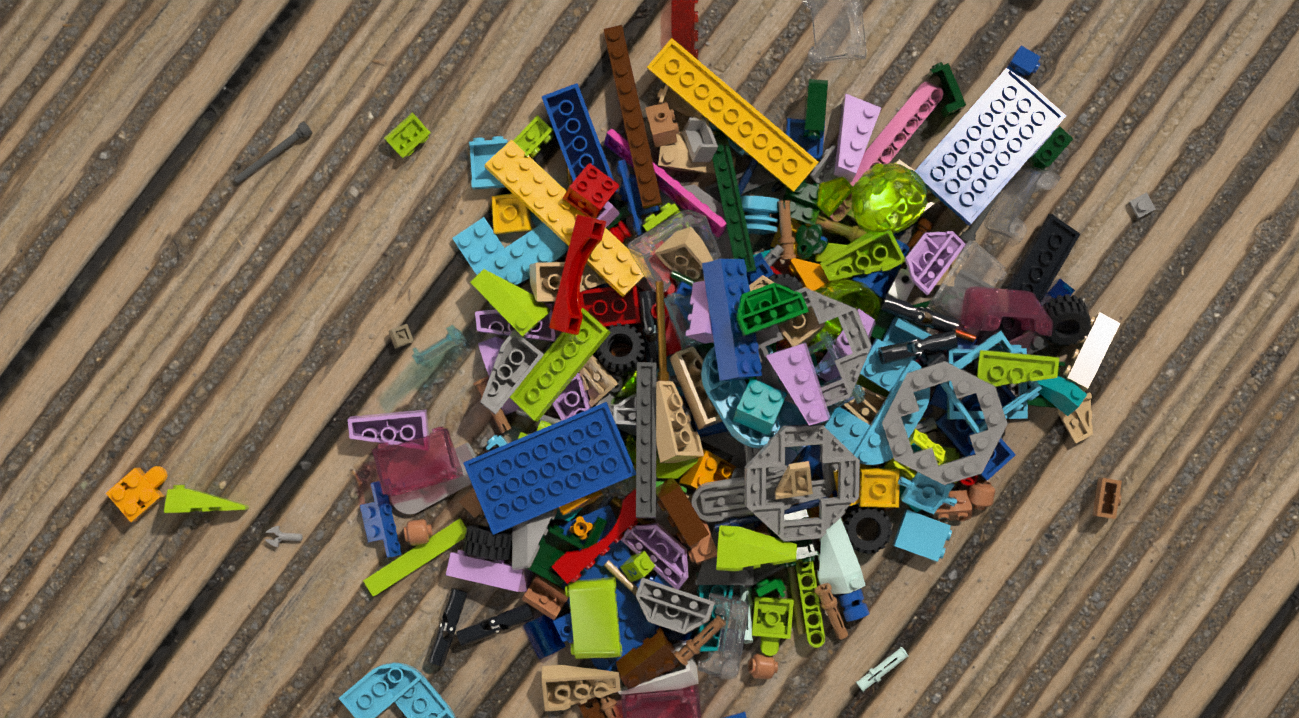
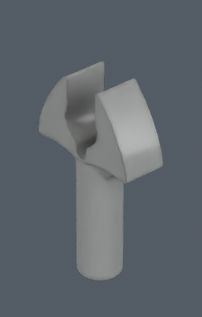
M275 526L267 530L266 533L273 532L278 537L274 540H265L272 546L279 547V542L282 540L302 541L303 535L298 533H282L280 526Z

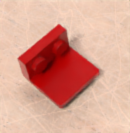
M588 163L569 186L563 199L587 217L596 219L604 205L620 185Z

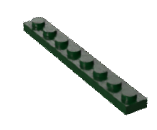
M720 130L712 131L718 146L712 160L733 258L744 259L747 275L757 273L728 137Z

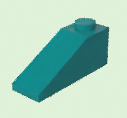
M1060 376L1037 381L1042 388L1038 392L1066 416L1074 412L1088 395L1076 384Z

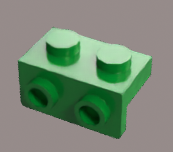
M774 575L757 582L753 586L759 597L774 589H777L782 598L785 597L784 591H786V588L780 578L776 579Z

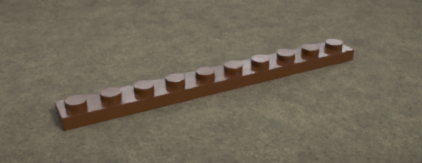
M618 25L605 28L603 30L643 209L662 205L623 27Z

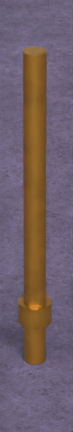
M659 280L656 281L659 355L657 379L658 381H669L666 360L663 281Z

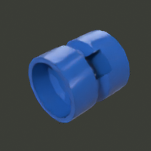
M861 588L849 594L837 596L840 605L845 608L843 614L846 622L857 620L870 614L867 604L862 602L864 596Z

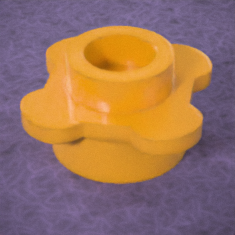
M579 516L576 518V523L570 527V531L578 535L580 539H585L589 530H592L593 524L586 522L583 517Z

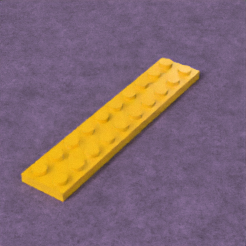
M671 38L647 66L649 71L792 192L797 189L819 163L674 39Z
M511 140L486 162L484 167L569 246L577 214L586 215L566 202L563 197L567 191L531 157H526L524 155L525 152ZM606 228L602 241L595 247L587 261V264L622 297L650 271L644 263Z

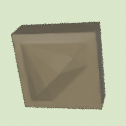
M408 324L388 331L395 349L414 342Z

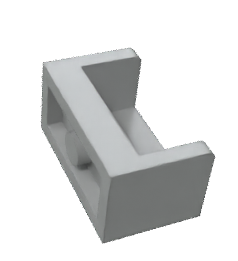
M689 118L682 131V135L693 162H710L718 146L709 122L706 118Z

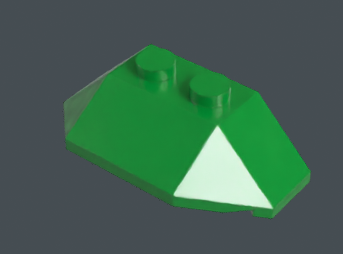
M772 283L742 294L736 319L743 336H747L784 323L809 312L802 293L777 283Z

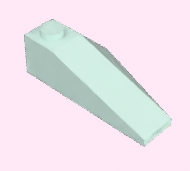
M840 518L826 530L827 533L822 538H819L821 546L818 555L820 566L817 571L819 585L824 583L831 585L832 594H849L866 585L855 552Z

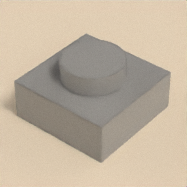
M1147 192L1129 201L1137 219L1156 209Z

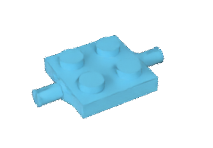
M917 472L912 480L902 476L898 480L899 485L907 487L900 497L902 502L934 514L944 503L953 507L957 503V499L949 496L954 483L943 485Z

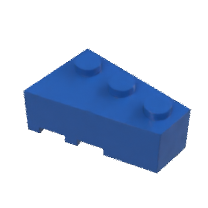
M896 239L904 257H906L910 248L905 243ZM902 264L887 271L881 270L871 272L870 274L854 275L852 280L865 291L883 299Z

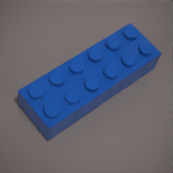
M578 83L541 96L572 180L574 181L588 163L614 180Z
M718 259L702 263L720 381L745 380L762 376V365L756 333L743 336L736 319L740 296L750 291L744 259Z

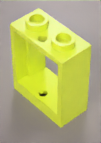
M914 429L909 437L910 444L915 443L923 450L932 447L937 463L941 465L944 462L945 450L939 444L931 441L926 434ZM894 458L885 462L884 465L885 469H900V477L902 476L908 480H912L917 474V471L895 461Z

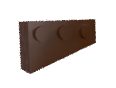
M673 478L656 487L657 504L662 511L667 512V520L672 528L676 527L679 531L676 535L682 544L686 542L690 547L709 535L681 486Z
M661 627L656 630L657 634L652 638L644 639L643 645L637 649L633 648L616 661L620 678L628 690L680 666L679 660L674 655L676 650Z

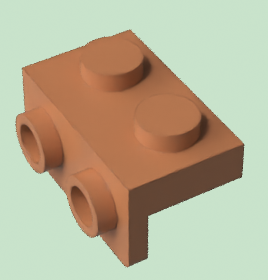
M969 490L950 491L949 496L957 499V503L954 507L946 503L942 504L933 514L932 519L943 523L953 520L966 521L971 519L972 504L969 498Z
M704 520L701 521L709 535L690 546L691 550L688 551L691 562L695 561L697 566L701 562L717 557V549L707 522Z
M537 575L522 600L555 620L569 597H566L565 590L552 584L548 579Z

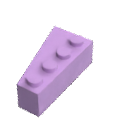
M845 94L841 103L834 175L851 182L853 181L881 107Z
M552 303L545 304L551 312L524 338L555 342V329L549 328L553 313ZM496 309L475 312L478 332L509 336L515 330Z
M858 309L857 311L870 339L875 326V319ZM844 331L841 332L815 368L817 377L826 384L842 379L835 360L853 353Z
M806 342L766 355L808 425L829 420L830 415Z
M577 373L553 403L561 420L592 408L589 405V395L587 390L585 391L580 373Z
M427 409L351 416L348 418L350 439L394 444L423 450L430 449Z
M458 550L457 553H450L446 575L516 592H527L531 585L533 571L527 568L513 570L512 563H504L505 560L479 558L468 555L463 550Z

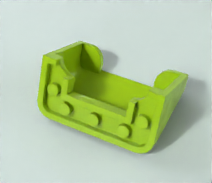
M616 577L577 580L574 583L570 581L569 586H565L566 597H570L574 641L571 644V655H575L576 659L621 657L623 652L622 644L619 642L621 637L619 632L617 593H615Z

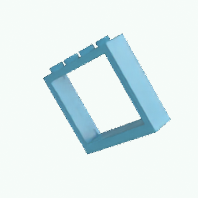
M999 331L952 365L962 369L979 357L980 350H988L998 342L1005 352L1016 353V351L1002 331ZM1027 381L1031 388L1003 407L1006 418L1008 417L1006 414L1011 410L1016 412L1024 406L1022 403L1025 400L1029 399L1031 401L1039 395L1038 391L1042 388L1037 381ZM947 382L940 384L974 433L988 430L985 420L979 425L976 424Z
M958 345L957 348L946 350V358L950 364H953V356H964L979 345H971V349H963V345ZM994 345L988 349L989 351L1005 352L1001 345ZM1011 345L1016 353L1027 354V348H1021V345ZM950 380V381H947V383L949 384V386H950V387L952 388V390L954 391V388H953V385H952L951 380ZM1027 382L1018 383L1019 396L1027 391ZM947 395V419H964L959 411H954V403ZM1027 400L1022 403L1024 406L1019 411L1007 413L1008 417L1006 419H1028ZM968 411L973 419H985L982 411Z

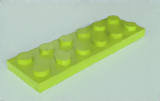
M584 308L581 309L583 318L579 335L562 332L510 396L536 422L541 419L611 333Z

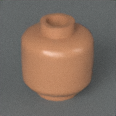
M977 480L976 483L971 485L969 498L974 508L985 510L986 507L993 504L995 488L991 485V482Z
M424 519L409 521L407 526L404 527L406 542H409L412 546L427 544L429 536H433L431 524L427 525Z
M755 654L749 660L748 671L755 679H771L774 673L778 671V663L774 660L773 656Z

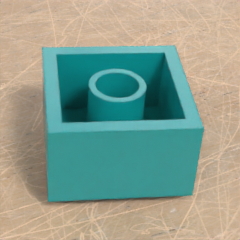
M751 378L736 409L733 421L770 436L787 393Z

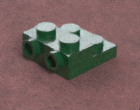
M805 180L794 192L787 187L782 201L785 209V200H790L791 221L806 227L815 225L827 190L823 189V186L818 183L812 185L805 183Z

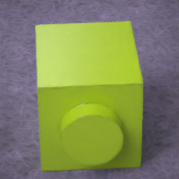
M645 551L631 556L620 566L630 582L645 577L655 567Z

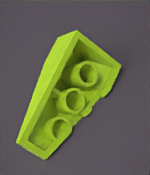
M884 223L821 262L820 265L828 280L831 281L859 274H870L871 272L881 270L887 271L905 262V257L890 227Z
M485 269L470 282L523 338L551 312L543 302H536L533 294Z
M173 485V489H167L164 513L247 510L249 505L195 489L185 488V485Z
M719 526L716 570L741 571L743 567L748 566L758 568L761 564L766 563L776 565L796 561L797 544L783 541L782 539L738 526Z

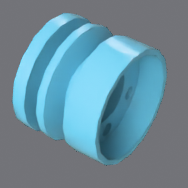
M740 196L743 211L747 212L745 220L748 234L766 235L777 233V227L770 226L769 224L778 223V219L770 217V214L779 212V199L763 196Z

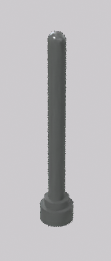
M305 121L297 125L298 128L295 133L238 174L234 181L241 183L299 138L309 137L313 134L312 130Z
M1003 189L975 219L970 229L963 232L959 237L966 245L972 247L976 241L975 233Z

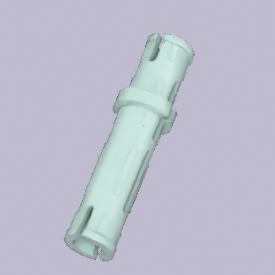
M740 585V602H738L741 616L740 642L748 644L753 642L752 608L754 607V602L752 601V586L746 588L744 585Z
M900 647V649L874 669H869V673L856 682L857 685L864 692L876 681H881V677L905 658L909 657L908 654Z

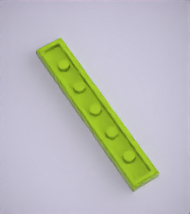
M461 518L430 537L427 544L416 546L363 580L372 596H376L463 540L467 527Z

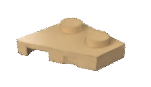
M594 355L591 356L579 371L583 379L585 391L588 390L590 397L589 405L591 407L618 385L617 381Z
M1090 392L1087 393L1088 395L1081 405L1069 416H1066L1057 409L1074 444L1093 435V425L1091 422L1092 395Z
M809 461L788 465L774 491L775 500L813 494Z

